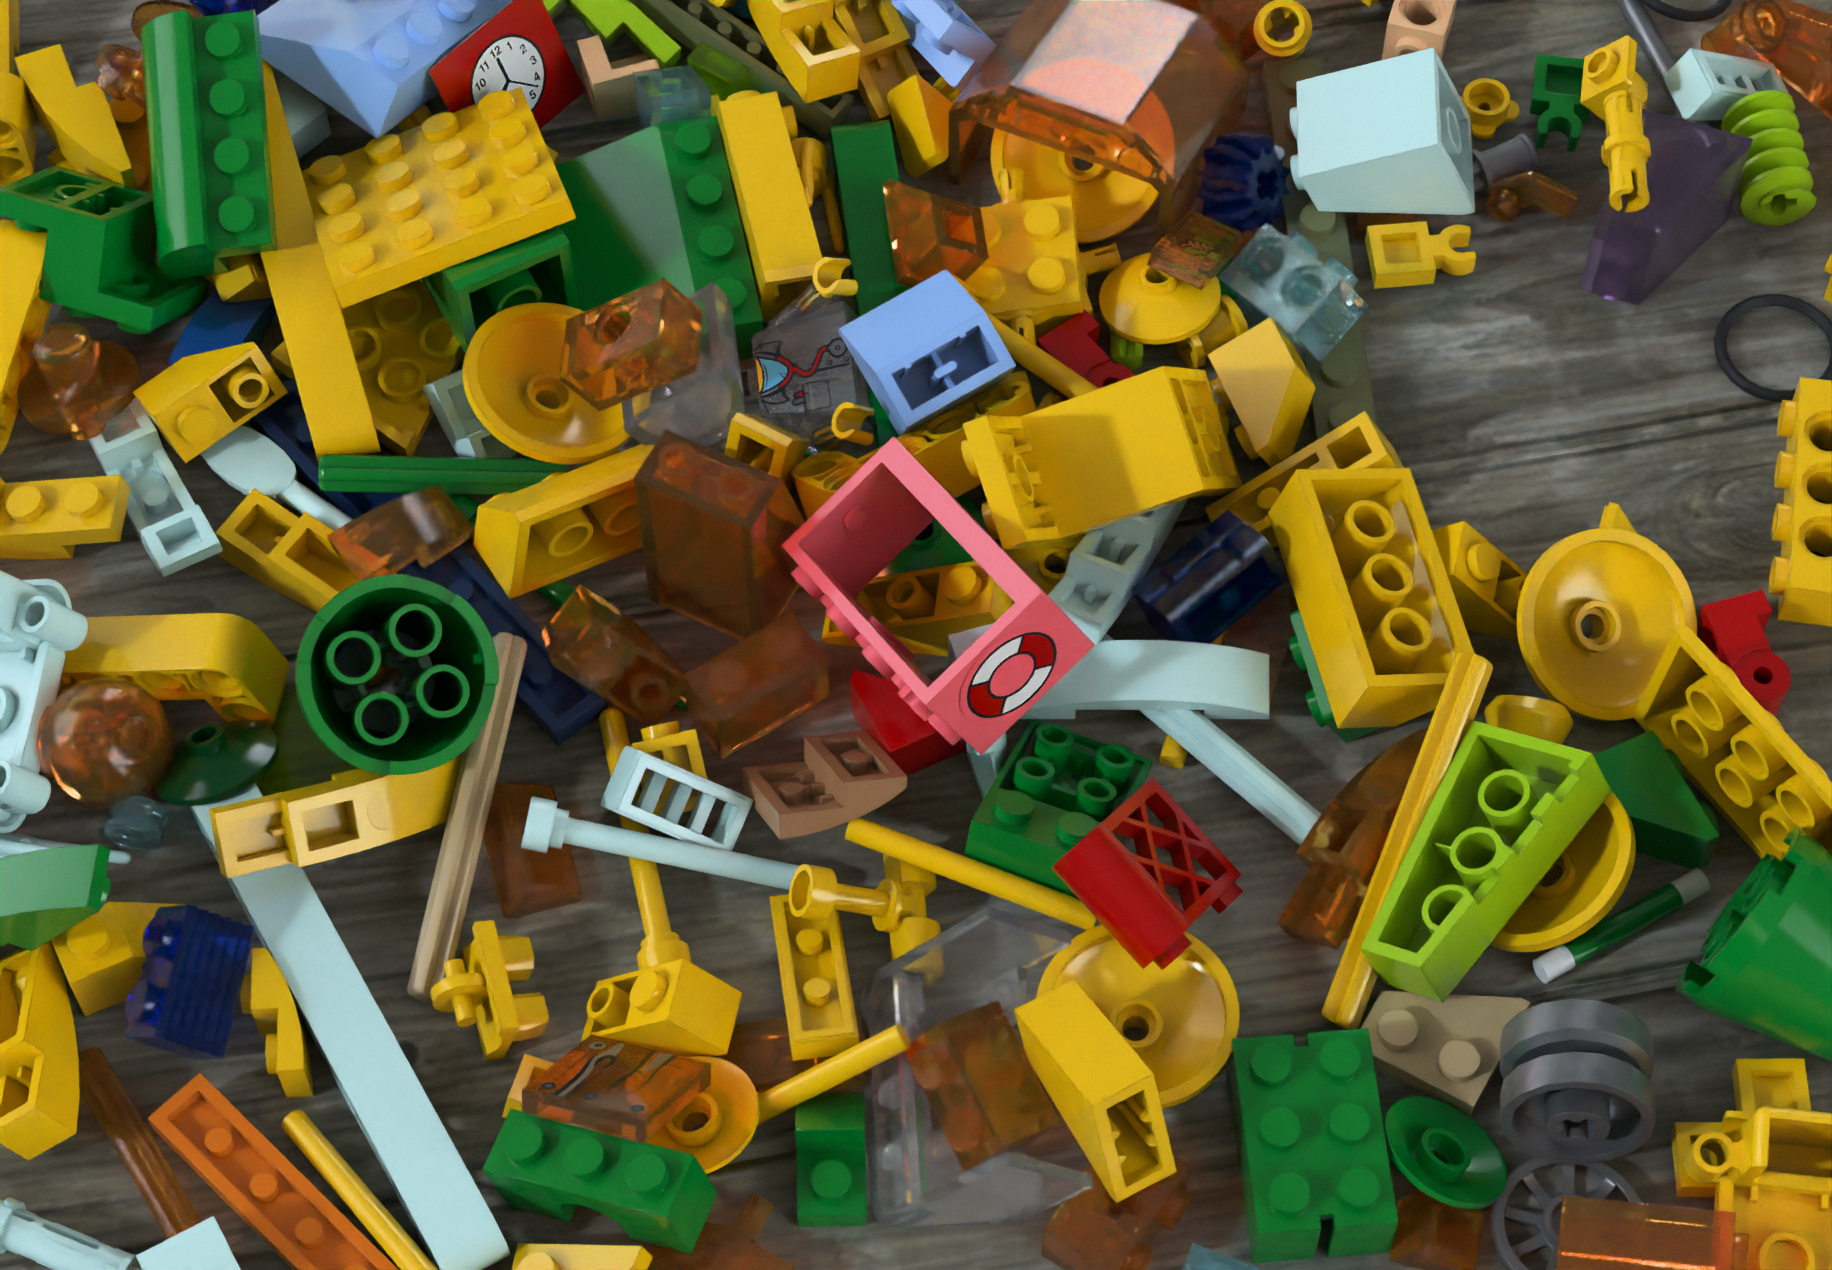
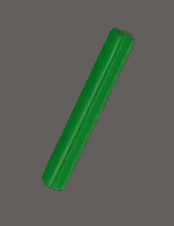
M325 454L320 457L318 463V485L323 492L497 495L504 492L513 493L532 486L555 472H567L566 464L522 458Z

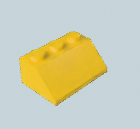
M643 443L621 452L616 451L605 458L569 472H555L541 482L516 492L497 494L486 503L478 506L473 545L508 598L512 599L673 536L688 456L680 448Z

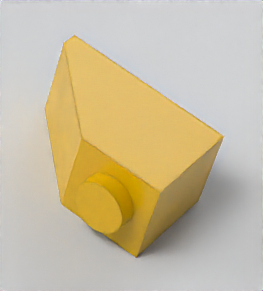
M110 901L105 903L96 914L91 915L66 930L63 934L51 939L69 985L85 1017L210 964L185 904Z

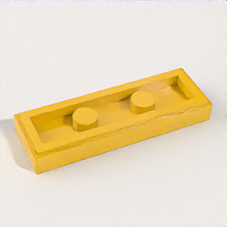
M789 894L769 896L792 1061L835 1056L860 1043L839 910H832L829 917L824 921L793 916L790 911Z

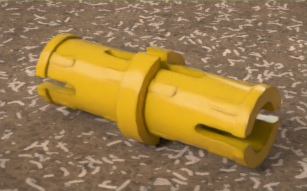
M1620 90L1607 95L1603 100L1606 139L1604 140V145L1601 146V158L1609 170L1610 206L1616 211H1620L1622 209V195L1625 194V212L1631 213L1645 208L1650 201L1647 187L1646 163L1648 158L1651 157V144L1643 133V100L1641 96L1632 91L1630 94V108L1627 109V90Z

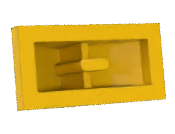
M737 412L731 420L714 502L769 529L793 482L792 468L804 459L811 441L758 415Z

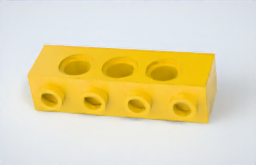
M1800 377L1792 401L1782 400L1778 415L1777 436L1787 437L1786 452L1780 451L1778 454L1774 487L1784 489V503L1776 504L1771 538L1773 541H1781V557L1774 556L1768 589L1769 594L1779 595L1777 620L1832 627V381ZM1817 447L1824 448V449H1826V450H1828V451L1821 450V449H1819V448H1817ZM1814 499H1820L1828 504L1820 503ZM1810 551L1819 552L1826 557L1817 556Z

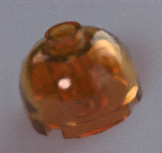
M104 677L70 684L61 691L64 693L57 698L53 706L46 707L39 721L36 741L41 769L49 781L56 780L60 788L69 794L63 797L74 805L97 810L132 803L155 788L172 760L174 735L170 718L160 701L138 683Z

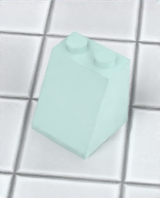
M1434 47L1296 82L1297 107L1290 109V124L1297 141L1298 154L1291 156V173L1299 191L1306 190L1318 211L1466 215L1475 212L1471 118Z

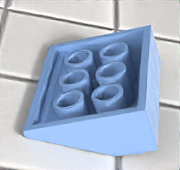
M279 0L257 15L259 18L262 59L379 139L439 93L428 70L513 0Z

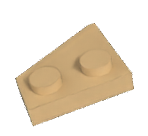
M1381 991L1360 1029H1369L1375 1069L1432 1098L1444 1101L1471 1117L1500 1064V1040L1503 1027L1517 1013L1528 1009L1530 1002L1517 997L1449 994L1446 1000L1441 1003L1410 992Z

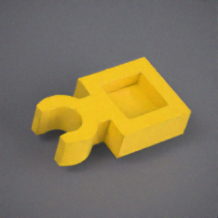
M1427 221L1367 226L1365 244L1374 289L1434 284L1436 269H1442L1444 272L1456 276L1472 273L1476 262V253H1460L1452 249L1469 245L1470 226L1461 224L1451 225L1437 235H1429Z

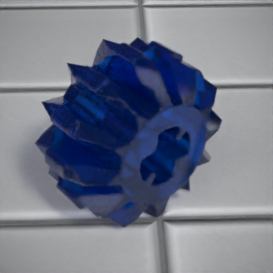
M1258 132L1218 135L1214 147L1204 149V169L1196 171L1201 177V187L1197 191L1196 197L1204 200L1203 217L1213 220L1216 228L1225 229L1228 233L1244 234V232L1269 230L1273 218L1283 215L1281 202L1283 196L1290 194L1285 184L1291 169L1282 165L1285 157L1284 148L1275 146L1272 137L1262 136Z

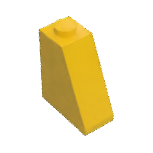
M1075 979L1015 1008V1016L1029 1063L1113 1200L1118 1203L1176 1173L1175 1161L1153 1072Z

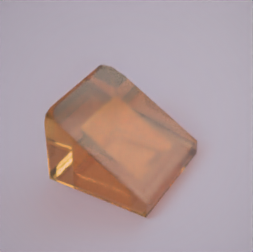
M1422 1191L1405 1196L1398 1205V1225L1391 1246L1390 1260L1403 1266L1422 1270H1476L1485 1213L1477 1209H1462L1444 1204Z

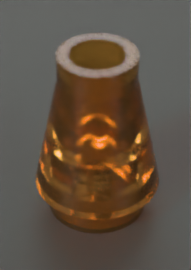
M1746 0L1714 29L1702 36L1701 49L1742 58L1773 53L1787 36L1788 22L1782 8L1773 0Z

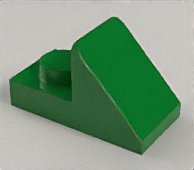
M865 1092L821 1093L796 1106L795 1139L797 1151L798 1227L867 1226Z

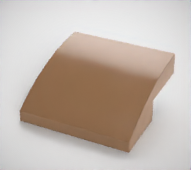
M867 731L804 737V761L742 768V793L754 799L753 807L779 840L804 836L848 823L877 809L907 789V775Z

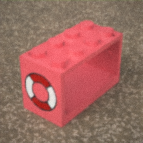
M894 436L781 545L798 564L790 573L795 580L816 601L820 600L828 609L825 612L828 617L851 640L855 639L863 648L861 653L887 680L891 679L900 689L898 692L899 696L924 721L928 720L952 746L962 738L982 755L1095 646L1082 630ZM936 518L1015 603L932 682L913 661L916 655L880 621L872 616L855 596Z

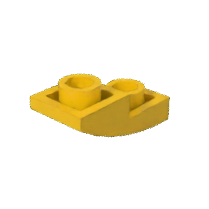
M266 947L252 948L251 973L241 974L240 978L243 1014L253 1015L261 1038L266 1037L265 1056L267 1071L269 1075H278L286 1098L313 1097V1072L310 1051L288 984Z

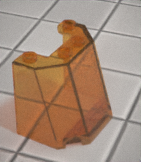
M1031 0L949 110L948 182L961 186L992 128H996L1150 183L1160 193L1156 252L1164 251L1185 228L1246 109L1250 70L1200 14L1188 11L1174 3H1165L1160 0ZM1177 241L1167 251H1173Z

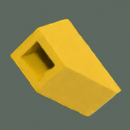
M1269 317L1209 353L1208 357L1218 375L1210 380L1213 391L1227 412L1235 409L1242 423L1234 428L1241 446L1251 460L1261 457L1272 468L1293 454L1316 387L1292 340Z
M252 341L183 357L132 393L164 439L182 460L187 463L280 399L288 391L258 346Z
M1465 521L1433 529L1432 533L1466 630L1518 641L1517 607L1520 593L1528 574Z
M684 958L599 980L587 1003L586 1011L588 1016L581 1042L586 1045H590L593 1042H602L606 1045L602 1048L604 1050H609L621 1042L625 1044L620 1053L646 1057L654 1050L656 1052L650 1057L652 1059H655L660 1052L677 1056L670 1062L694 1056L716 1057L724 1055L728 1052L742 992Z

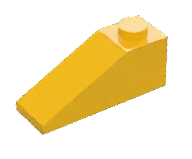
M1366 411L1214 502L1206 507L1205 510L1225 553L1232 559L1278 546L1268 512L1296 469L1404 468L1394 447Z

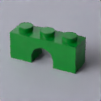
M510 1109L482 1169L510 1207L569 1222L576 1206H585L616 1221L631 1239L687 1254H692L718 1194L694 1155Z

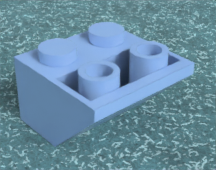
M947 269L838 329L841 338L899 436L1005 380L1016 367L1014 360L986 312Z

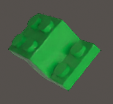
M56 165L0 187V216L14 219L15 226L22 230L47 232L40 299L62 305L64 313L81 318L100 316L117 321V327L123 331L135 334H148L163 324L180 318L186 312L202 305L206 300L209 280L197 276L170 280L160 270L159 266L154 264L157 243L153 193Z

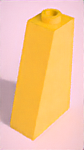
M755 90L734 93L728 96L726 100L718 101L716 116L761 307L763 323L812 316L806 315L802 311L801 305L816 290L813 283V270L816 263L822 258L778 94L761 95L760 92Z

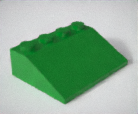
M717 116L658 123L555 166L576 216V219L560 224L558 227L565 233L570 242L579 309L597 317L618 332L638 357L644 374L755 358V352H761V347L757 350H754V348L762 343L763 316Z

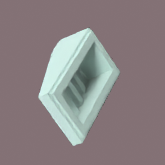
M1690 48L1677 61L1664 78L1665 84L1681 116L1684 119L1696 121L1722 120L1731 105L1741 98L1756 92L1778 90L1788 93L1773 63Z
M625 746L601 799V806L679 840L732 851L754 799L645 752ZM647 768L651 771L636 806H633L631 802ZM667 778L675 780V784L661 817L652 813ZM694 788L701 792L686 827L678 825V822ZM717 798L726 803L711 838L701 833Z

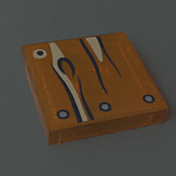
M591 1034L522 1089V1112L644 1143L711 1085V1063Z

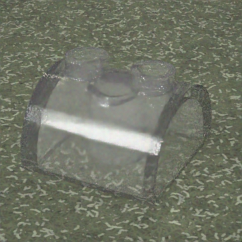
M711 282L615 342L624 430L629 436L645 446L652 444L680 448L683 451L707 447L728 437L732 418L737 412L744 413L745 397L732 305L727 295L715 283Z

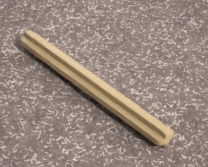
M499 632L496 636L492 637L498 658L499 682L496 686L491 711L480 730V734L463 751L407 986L408 995L423 1002L432 1003L430 996L431 988L437 982L446 978L444 963L455 959L528 646L525 639L507 632Z

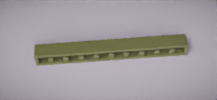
M628 0L661 30L750 90L758 91L760 94L777 91L781 107L792 105L796 121L827 141L830 138V126L842 125L847 120L853 101L852 95L845 92L805 104L771 54L762 35L708 0Z

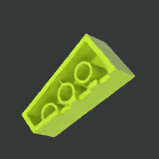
M1471 720L1360 948L1384 984L1441 1003L1446 1000L1612 792L1591 752Z

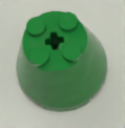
M404 574L372 577L355 583L331 598L318 611L307 627L299 646L295 665V683L299 705L310 729L319 741L346 763L365 771L384 775H406L428 771L445 764L462 753L480 734V730L491 711L496 686L499 682L498 658L495 646L485 623L475 609L459 594H454L439 584ZM380 663L386 670L397 668L400 672L401 679L393 684L395 695L383 690L369 693L365 688L364 682L375 676Z
M1796 827L1788 833L1783 841L1790 846L1789 850L1780 859L1775 855L1770 856L1767 853L1727 901L1707 930L1709 935L1700 949L1705 954L1700 966L1690 960L1678 979L1676 992L1702 1010L1832 1062V856L1821 843Z

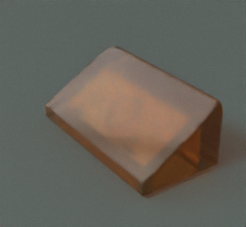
M495 784L483 838L505 918H519L577 903L583 898L569 844L563 843L561 849L548 847L547 853L521 848L531 797L535 796L557 801L553 785Z

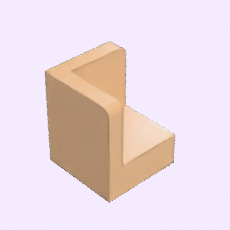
M599 35L577 40L581 78L597 121L664 103L661 69L656 59L650 60L646 54H640L609 63Z

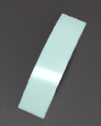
M135 395L80 418L82 427L106 476L121 475L130 486L131 490L126 515L145 550L163 577L223 551L212 527L199 504L195 505L165 452L155 426Z
M1100 641L1097 646L1095 645L1019 719H1075L1076 710L1172 709L1204 710V716L1208 719H1269V654L1231 646L1186 641Z

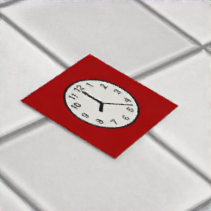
M513 0L428 70L448 111L451 113L477 104L484 96L492 92L511 91L521 87L539 130L585 91L542 0Z

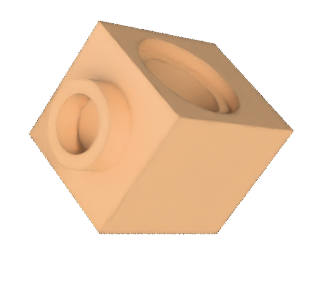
M1394 0L1387 22L1381 60L1433 47L1440 60H1442L1453 23L1457 0Z

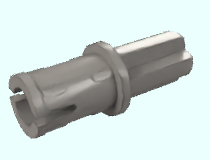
M1521 133L1511 140L1482 152L1472 149L1474 193L1479 191L1482 195L1489 194L1493 191V185L1526 171L1536 169V166H1538L1536 150L1531 140L1525 134Z

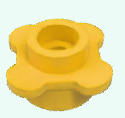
M1490 78L1476 79L1465 87L1463 97H1460L1471 118V132L1479 139L1492 138L1499 126L1505 122H1514L1519 117V105L1515 101L1510 100L1508 89L1497 80Z

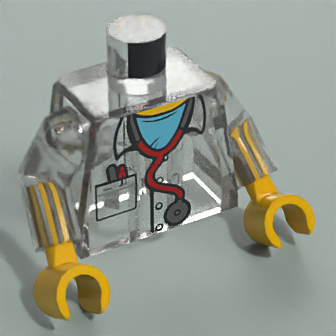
M821 258L814 267L813 282L768 323L767 329L757 332L752 337L755 367L724 375L725 394L732 409L759 404L762 418L811 441L808 449L816 453L835 451L853 442L868 446L873 442V434L861 431L874 429L873 415L875 410L871 407L869 384L838 332L839 328L859 318L844 301L837 302L839 296H852L858 291L856 280L841 279L843 270L851 264L850 259Z

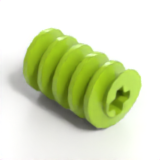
M1766 90L1741 98L1730 106L1724 114L1721 124L1726 140V150L1731 159L1730 167L1735 178V188L1740 197L1739 206L1742 214L1752 223L1762 226H1782L1795 222L1807 215L1814 208L1817 197L1811 192L1814 182L1810 171L1807 170L1809 166L1807 155L1802 151L1804 141L1801 133L1798 132L1800 127L1796 114L1793 113L1795 104L1792 96L1784 91Z

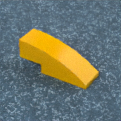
M745 0L752 18L771 54L805 104L858 88L861 51L833 19L834 0Z
M61 44L14 57L20 77L27 86L40 125L55 147L77 171L138 189L133 168L100 80L76 87Z
M256 488L252 489L215 532L223 549L222 552L217 554L218 556L278 593L316 612L331 598L355 583L381 575L397 574L306 511L298 518Z
M51 940L33 951L19 948L0 960V1144L29 1161L75 1135L77 1132L80 1087L79 1056L74 1018L64 976Z

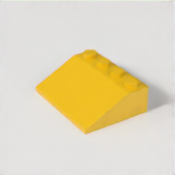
M1683 623L1674 630L1632 717L1646 732L1653 730L1664 749H1671L1678 756L1685 776L1760 859L1767 853L1770 856L1775 855L1780 859L1790 847L1783 841L1788 833L1796 827L1821 843L1832 856V782L1829 780L1826 772L1816 761L1809 758L1788 736L1778 719L1772 713L1765 710L1741 685L1733 670L1726 664L1721 663L1695 633Z

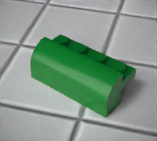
M181 10L152 19L141 30L158 266L170 280L230 272L229 256L278 250L259 18L253 10L192 18L187 10Z

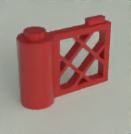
M1153 777L1051 867L1142 969L1147 967L1152 961L1161 970L1165 969L1192 944L1183 933L1210 905L1220 914L1243 892L1235 883L1242 874ZM1145 804L1163 823L1164 829L1149 824ZM1113 833L1133 839L1137 855L1130 853ZM1155 847L1170 852L1173 867L1158 862ZM1191 858L1197 860L1214 880L1195 874ZM1164 884L1179 890L1183 910L1165 891Z

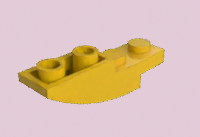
M121 475L5 483L0 477V558L33 560L73 558L75 544L119 542L131 490L130 486Z
M460 753L445 764L420 773L384 775L358 768L332 774V781L209 809L220 873L226 878H231L293 863L300 868L377 847L447 822L462 755Z

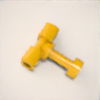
M883 854L885 879L879 883L876 889L837 883L835 872L831 868L802 864L797 868L789 889V907L793 916L824 921L829 917L832 910L872 916L874 927L879 931L889 932L892 970L893 974L900 978L910 980L929 979L944 966L940 923L927 918L925 898L937 888L935 873Z

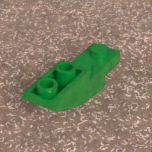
M99 844L66 846L36 850L1 858L0 947L10 943L33 951L99 912L107 900L111 886L110 877L106 875L111 849Z

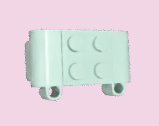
M1 570L0 833H9L16 830L22 824L27 814H34L42 810L50 798V782L46 777L39 775L66 657L64 651L74 650L81 645L87 635L88 622L84 615L72 610L69 595L59 582L52 579L20 580Z

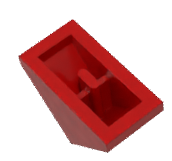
M854 669L850 679L851 712L861 730L867 731L907 776L966 751V741L961 738L952 746L928 720L924 721L899 696L898 692L900 689L892 680Z

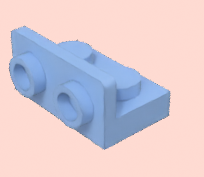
M953 0L891 1V4L903 14L901 19L909 33V42L949 85L957 90H963L997 47Z

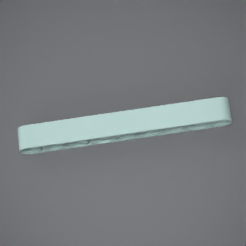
M256 783L223 800L205 805L190 806L217 862L218 857L209 809L263 797ZM293 863L226 878L262 946L266 947L280 968L299 1015L438 1270H483L510 1256L509 1248L497 1222L302 867L298 868Z

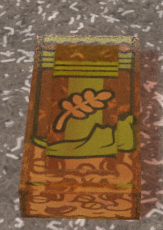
M1192 210L1153 247L1147 265L1203 290L1235 256L1244 235L1234 228Z

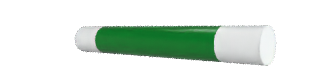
M1695 868L1599 922L1579 937L1557 946L1534 959L1532 967L1535 974L1543 983L1547 984L1708 892L1710 884L1707 877L1700 869Z

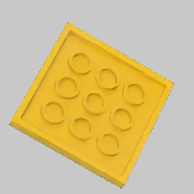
M521 87L511 91L492 92L484 96L475 105L454 113L442 112L426 119L420 126L399 134H384L379 139H372L365 147L342 156L330 155L315 161L310 168L301 171L315 222H313L333 289L342 309L576 219L568 195Z

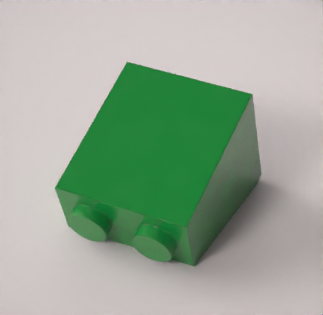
M558 226L421 278L465 354L471 339L479 327L490 317L506 308L525 303L545 302L579 309L570 242Z

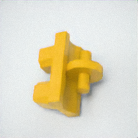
M494 920L476 921L472 927L475 939L469 945L462 948L459 954L460 959H451L444 963L446 978L437 982L431 988L430 996L432 1005L437 1011L455 1013L459 1027H468L476 1023L484 1060L504 1059L512 1042L541 1036L548 1024L549 1014L545 998L540 992L512 995L509 981L528 980L534 970V954L530 938L528 936H498Z

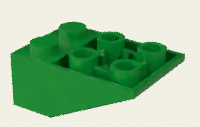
M1032 719L971 819L964 856L1078 898L1051 867L1145 784L1153 760L1133 754L1123 746L1104 744L1074 734L1061 725L1045 724ZM1113 833L1121 842L1123 836Z

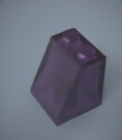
M1642 109L1643 133L1651 144V157L1648 158L1646 163L1647 187L1650 194L1649 204L1639 211L1627 213L1625 212L1624 194L1622 195V209L1616 211L1609 203L1610 185L1608 184L1597 218L1580 289L1596 293L1607 300H1621L1639 305L1728 221L1751 147L1752 138Z

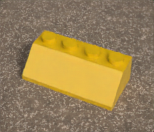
M1410 468L1296 469L1271 507L1268 515L1337 728L1395 727L1436 709L1455 656L1461 651L1475 653Z

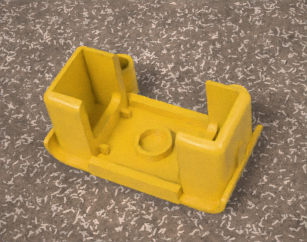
M1775 1106L1760 1107L1755 1113L1726 1111L1722 1119L1720 1132L1709 1131L1700 1135L1687 1149L1683 1159L1685 1171L1693 1180L1716 1185L1710 1270H1832V1113ZM1700 1149L1712 1151L1717 1157V1166L1705 1163L1701 1157Z

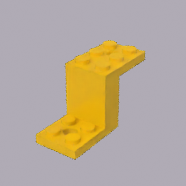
M1161 366L1023 416L985 415L962 424L967 438L961 442L962 455L970 474L974 478L980 477L987 502L982 503L981 506L983 520L990 536L994 540L1000 539L1003 549L1055 545L1191 497L1223 495L1243 485L1205 370Z

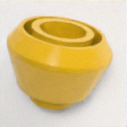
M1499 695L1485 707L1484 711L1486 723L1489 725L1562 745L1574 723L1566 706L1554 701L1530 696Z

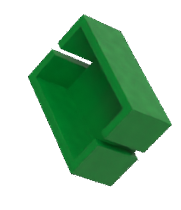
M1369 1029L1307 1033L1305 1045L1295 1047L1293 1034L1232 1039V1053L1228 1061L1226 1073L1252 1264L1314 1259L1321 1231L1320 1220L1332 1219L1326 1242L1328 1257L1390 1253L1398 1225V1216Z

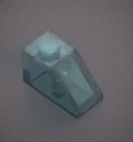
M691 65L633 72L639 131L658 123L710 117V89Z

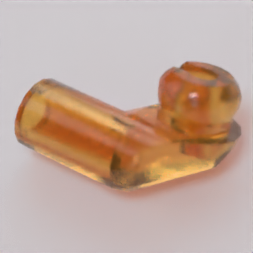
M1529 170L1496 181L1487 193L1486 210L1494 220L1508 222L1512 220L1513 216L1518 214L1520 209L1536 204L1554 215L1565 219L1575 206L1578 193L1538 171Z

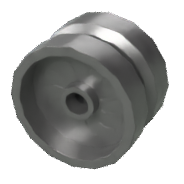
M1582 999L1543 1002L1517 1013L1503 1027L1500 1040V1073L1504 1079L1500 1092V1126L1507 1139L1524 1152L1544 1159L1582 1163L1612 1160L1637 1150L1651 1138L1656 1122L1655 1092L1650 1083L1654 1070L1653 1038L1647 1024L1627 1009L1603 1001Z

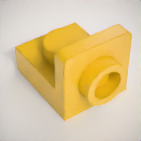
M1626 35L1584 57L1580 103L1605 122L1603 100L1607 95L1616 91L1627 90V109H1629L1630 94L1632 91L1636 92L1643 100L1642 119L1644 130L1648 83L1635 72L1637 42L1629 35Z
M678 720L640 729L643 741L630 745L632 748L707 779L696 729L681 732ZM647 768L640 781L641 790L651 771ZM667 778L652 814L661 817L675 780ZM692 789L682 813L693 810L701 791Z

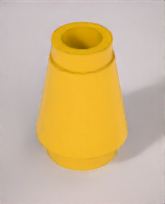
M1274 0L1266 4L1258 12L1254 21V36L1258 45L1265 52L1284 60H1292L1303 53L1312 33L1311 17L1306 8L1294 0ZM1285 32H1293L1295 35L1287 41L1282 42L1281 39L1278 40L1279 36Z

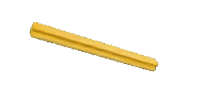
M1461 651L1455 656L1321 1011L1322 1017L1334 1025L1346 1029H1356L1363 1017L1378 974L1360 948L1471 720L1475 719L1493 671L1492 664L1480 655Z

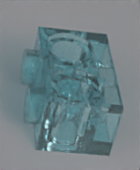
M1265 223L1218 278L1247 308L1263 320L1271 317L1295 344L1319 362H1322L1369 307L1353 289L1359 280L1350 270L1333 257H1330L1325 264L1316 259L1320 254L1319 250L1294 229L1287 236H1284L1271 225Z

